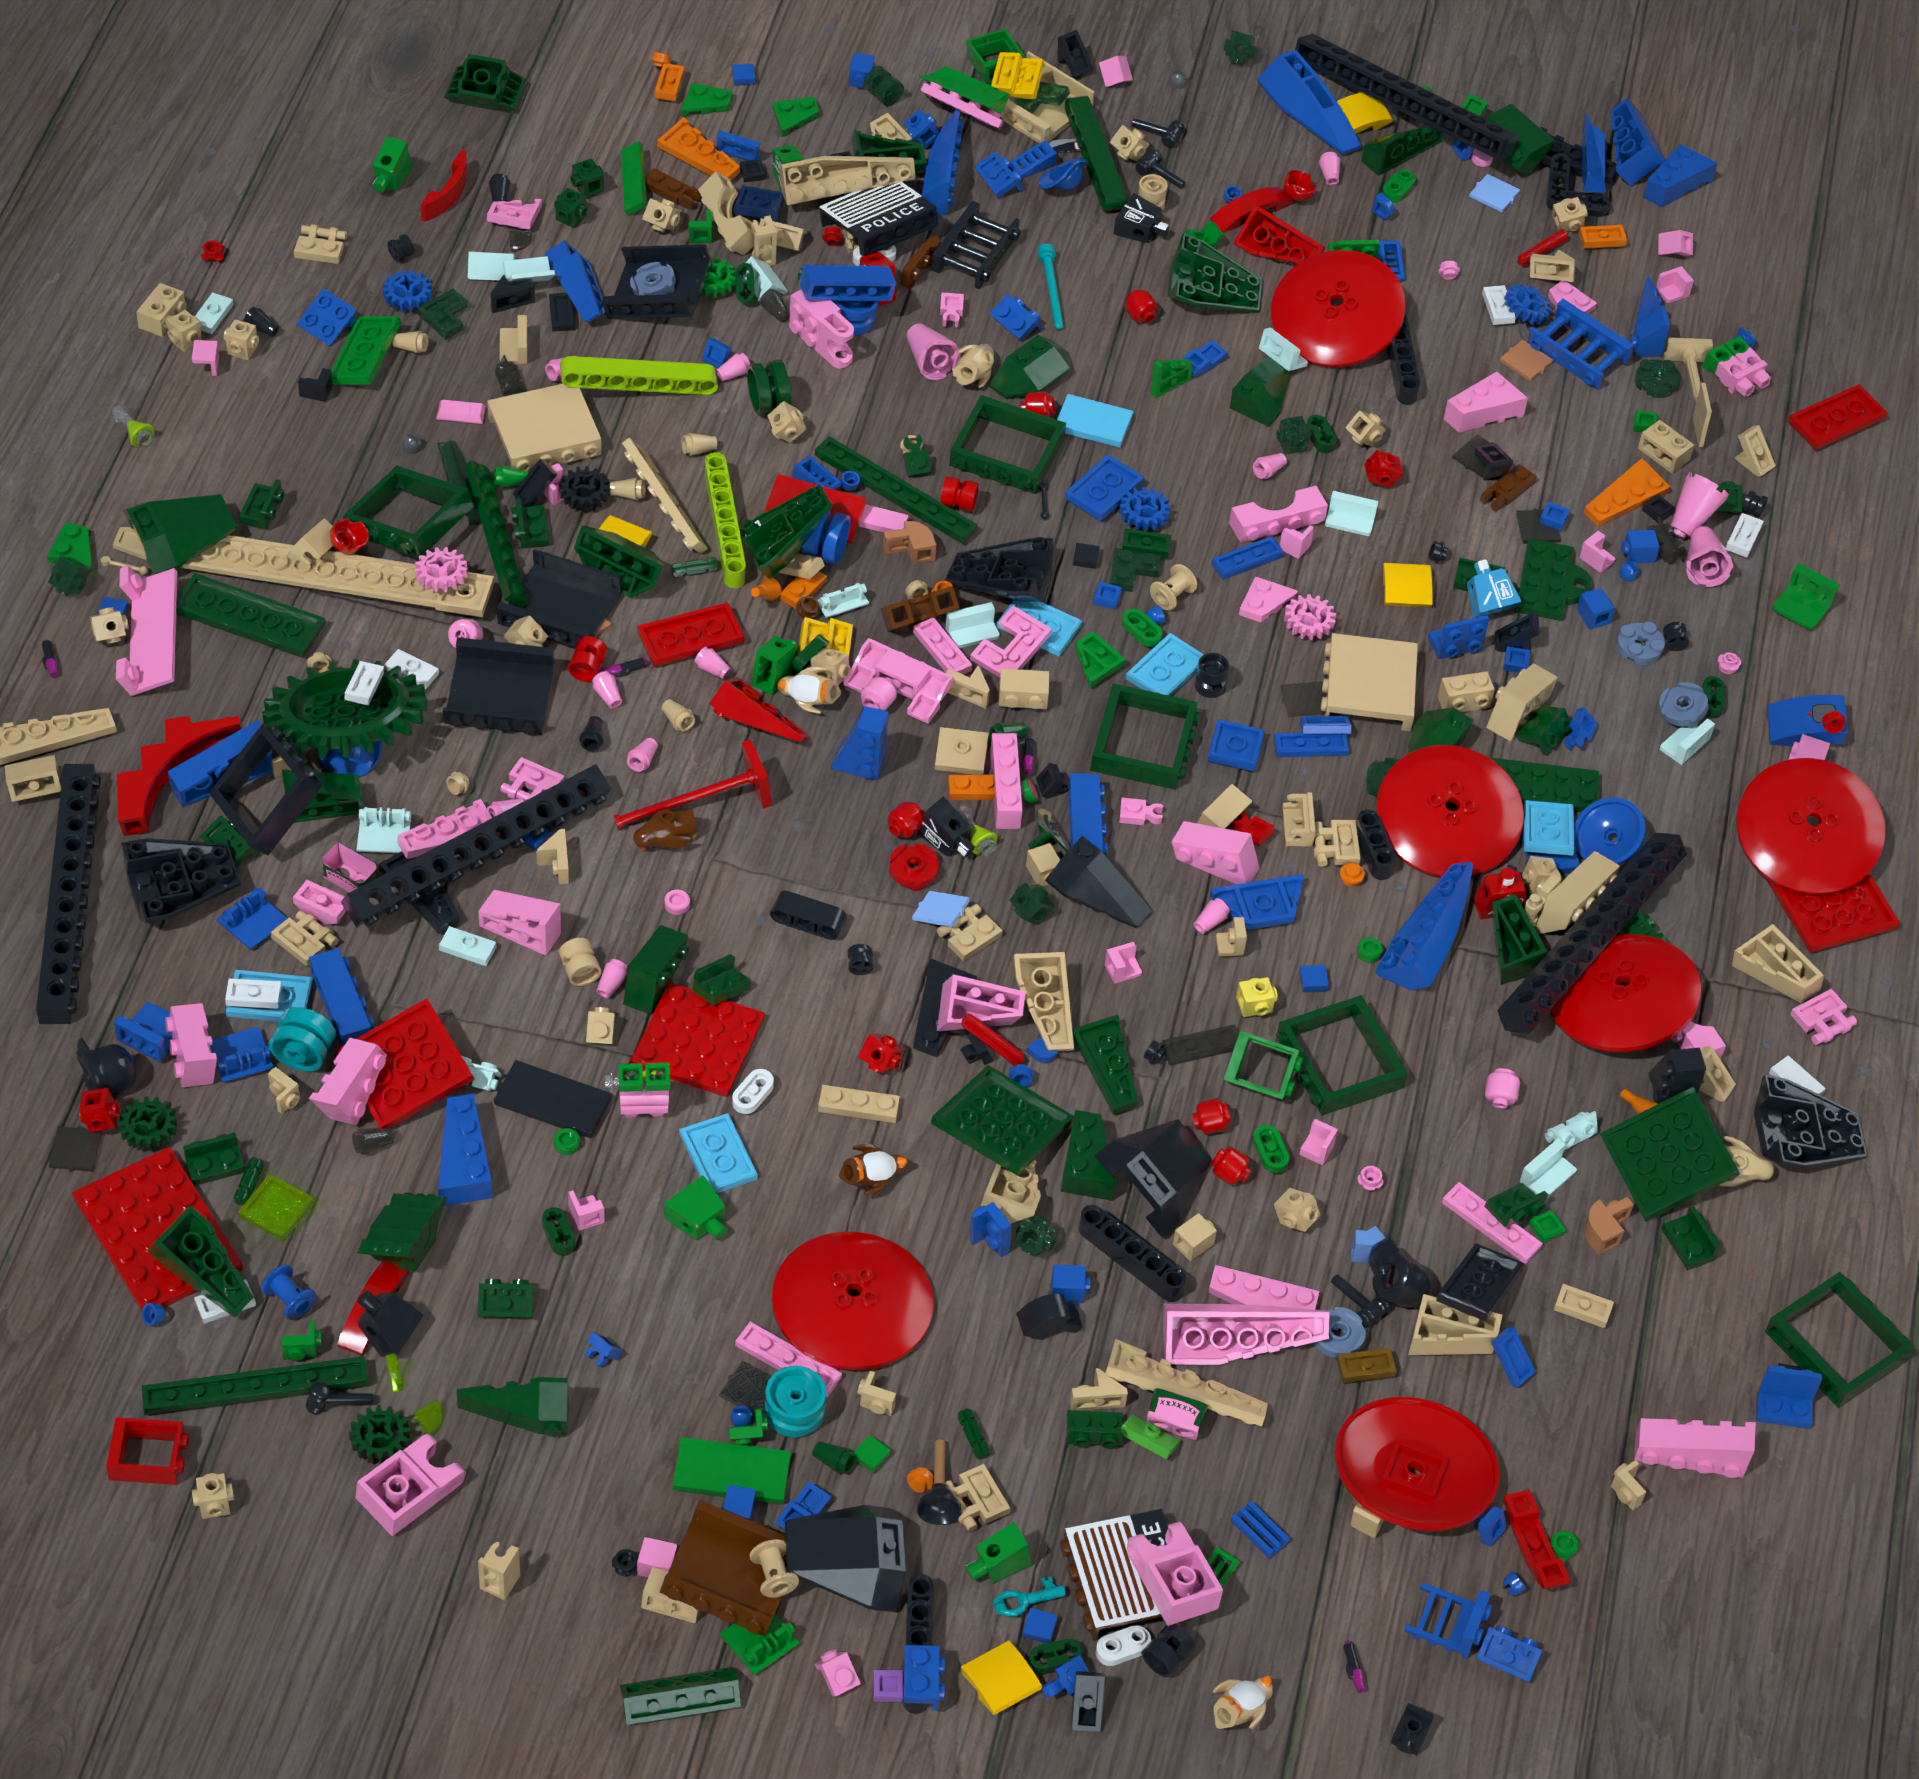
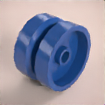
M831 300L841 309L840 314L853 325L854 336L865 334L871 330L875 322L879 301Z
M829 511L803 545L802 554L814 557L822 555L823 562L836 566L843 555L848 540L851 523L850 516L836 513L831 517Z

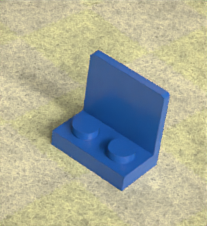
M1485 615L1444 625L1441 630L1429 632L1428 640L1438 659L1481 650L1489 618Z
M146 1002L133 1019H127L120 1015L114 1022L117 1041L161 1063L170 1052L169 1042L173 1040L172 1033H167L165 1018L170 1016V1012L150 1002Z
M1768 1366L1757 1391L1756 1421L1810 1429L1812 1426L1813 1399L1822 1381V1374L1814 1373L1810 1370L1800 1371L1787 1369L1783 1366Z

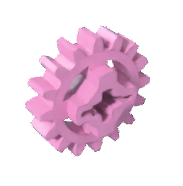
M436 547L433 553L427 550L426 556L420 555L419 561L415 562L416 579L419 580V585L425 584L426 590L432 587L435 592H438L439 589L447 592L449 587L455 590L457 589L456 584H463V578H467V561H464V555L457 556V550L448 552V547H445L443 551Z
M1308 594L1307 598L1304 599L1299 595L1297 601L1291 599L1290 605H1286L1284 621L1287 622L1286 628H1293V635L1300 633L1301 639L1305 636H1309L1310 640H1313V636L1322 639L1323 634L1329 635L1330 629H1334L1336 613L1333 612L1334 606H1327L1328 600L1320 601V596H1316L1313 599Z

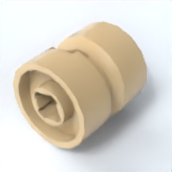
M1146 175L1140 179L1138 195L1160 207L1163 212L1167 194V181L1159 175Z
M586 938L571 939L565 942L559 949V956L566 968L569 981L575 986L589 985L595 982L601 975L598 960L593 956L594 950L590 941Z

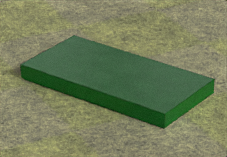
M359 316L331 369L333 385H371L402 323L399 316Z
M681 1437L672 1490L726 1497L727 1487L732 1485L756 1489L755 1501L783 1505L791 1451Z

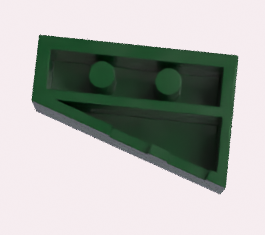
M854 130L852 138L854 156L913 158L915 176L923 175L926 167L923 143L895 138V140L882 138V135L875 134V136L861 134V131Z
M282 769L285 795L297 777L292 770ZM317 772L315 776L323 786L294 823L359 814V809H364L359 775Z
M1516 894L1492 902V922L1501 985L1529 975L1547 955V950Z
M663 925L657 928L629 964L623 1005L650 1015L652 1014L681 961L685 960L688 955L687 934Z
M1075 1110L1061 1192L1113 1201L1115 1190L1114 1175L1111 1176L1095 1157L1107 1145L1101 1114Z

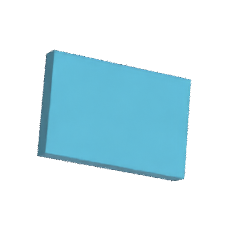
M1067 394L1057 420L1066 423V434L1120 448L1133 417V411Z
M1013 601L997 622V628L1005 631L999 627V621L1012 606L1017 607L1052 629V634L1040 648L1057 656L1062 654L1082 626V620L1043 602Z
M1169 633L1126 673V679L1142 690L1172 696L1197 672L1199 659L1204 654Z
M1524 801L1523 851L1573 856V805Z
M235 970L233 979L281 981L282 989L279 1008L227 1006L226 1016L279 1022L286 1009L291 1007L308 1008L313 977Z
M728 1113L679 1129V1135L699 1177L703 1175L716 1193L758 1180V1174Z

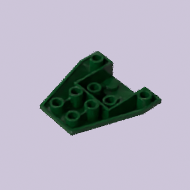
M1183 233L1171 264L1167 297L1192 306L1258 313L1262 279L1205 241Z
M820 484L770 509L753 520L746 521L739 529L743 541L755 555L753 560L758 569L768 579L789 565L833 507Z
M221 494L149 501L123 510L131 529L134 528L138 535L153 575L172 568L175 570L179 569L238 529Z

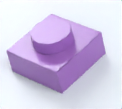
M874 1670L873 1702H902L903 1670Z

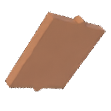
M1524 340L1514 347H1510L1509 351L1499 360L1529 381L1533 380L1537 375L1543 374L1544 370L1553 363V359L1541 351L1533 349Z

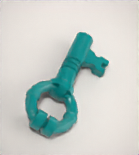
M1050 1576L1048 1580H1045V1578L1041 1579V1583L1045 1587L1044 1590L1028 1594L1006 1590L993 1600V1606L998 1615L1016 1617L1022 1614L1031 1604L1066 1596L1065 1588L1063 1585L1055 1586ZM1010 1597L1017 1598L1020 1606L1009 1610L1006 1608L1004 1599Z

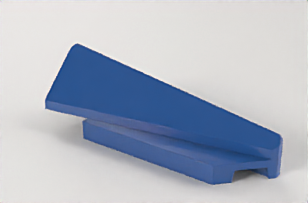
M1585 114L1582 124L1583 191L1605 193V134L1590 122L1589 116Z
M565 240L545 253L544 256H548L551 268L555 270L557 278L584 322H590L605 311L602 305L603 297L590 261Z

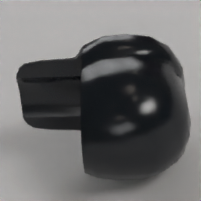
M83 1038L78 1040L76 1055L84 1071V1082L88 1091L108 1088L111 1095L125 1091L134 1083L137 1067L133 1057L124 1047L118 1044H111L97 1050H90Z
M1385 1241L1374 1250L1369 1264L1374 1274L1372 1283L1377 1296L1383 1301L1395 1303L1401 1307L1409 1308L1420 1305L1423 1294L1429 1295L1431 1286L1429 1275L1423 1266L1415 1259L1406 1257L1401 1253L1392 1241ZM1395 1266L1398 1269L1399 1276L1395 1284H1389L1386 1275Z

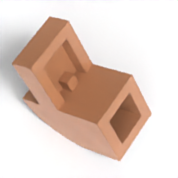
M904 521V529L884 532L883 550L885 554L908 551L912 565L935 561L936 543L932 532L925 525L914 521Z
M1628 1197L1620 1201L1613 1200L1607 1206L1599 1199L1592 1205L1585 1223L1584 1234L1597 1255L1620 1245L1624 1230L1619 1223L1629 1219L1634 1205Z

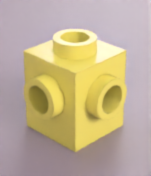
M1266 977L1260 979L1252 978L1248 981L1239 982L1236 998L1243 1017L1272 1013L1274 1002L1277 1001L1278 996L1276 988L1271 986L1269 978Z

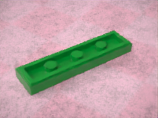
M639 141L621 150L624 212L628 216L647 207L643 145Z

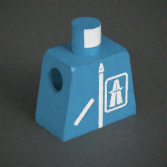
M1482 560L1474 564L1477 575L1467 582L1473 618L1513 609L1521 602L1504 569L1491 571L1488 560Z

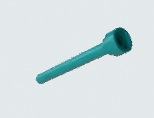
M1042 244L1037 249L1038 259L1044 264L1054 326L1057 330H1061L1063 328V319L1053 268V261L1056 257L1055 248L1051 244Z

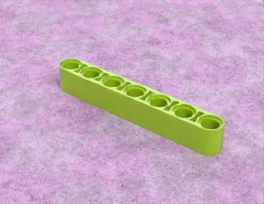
M567 356L560 361L562 383L567 387L710 395L718 389L716 370L710 364Z
M710 453L705 458V481L725 585L728 587L740 588L745 584L746 563L727 462L722 454Z

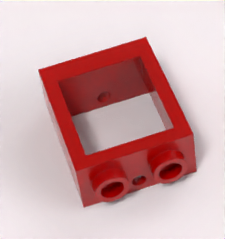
M115 1417L106 1464L109 1480L177 1485L178 1474H183L185 1458L182 1457V1452L187 1450L189 1445V1433H185L183 1422ZM128 1438L174 1441L170 1467L124 1464Z

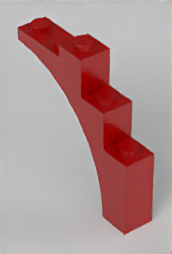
M190 716L165 719L166 743L141 746L142 770L117 774L118 822L124 836L149 832L150 816L155 801L164 785L169 781L168 771L243 729L239 716L196 723L191 722Z

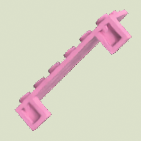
M129 565L120 568L119 587L132 600L130 662L126 658L116 660V680L130 696L174 681L177 571L174 568L141 579L140 575L135 573Z

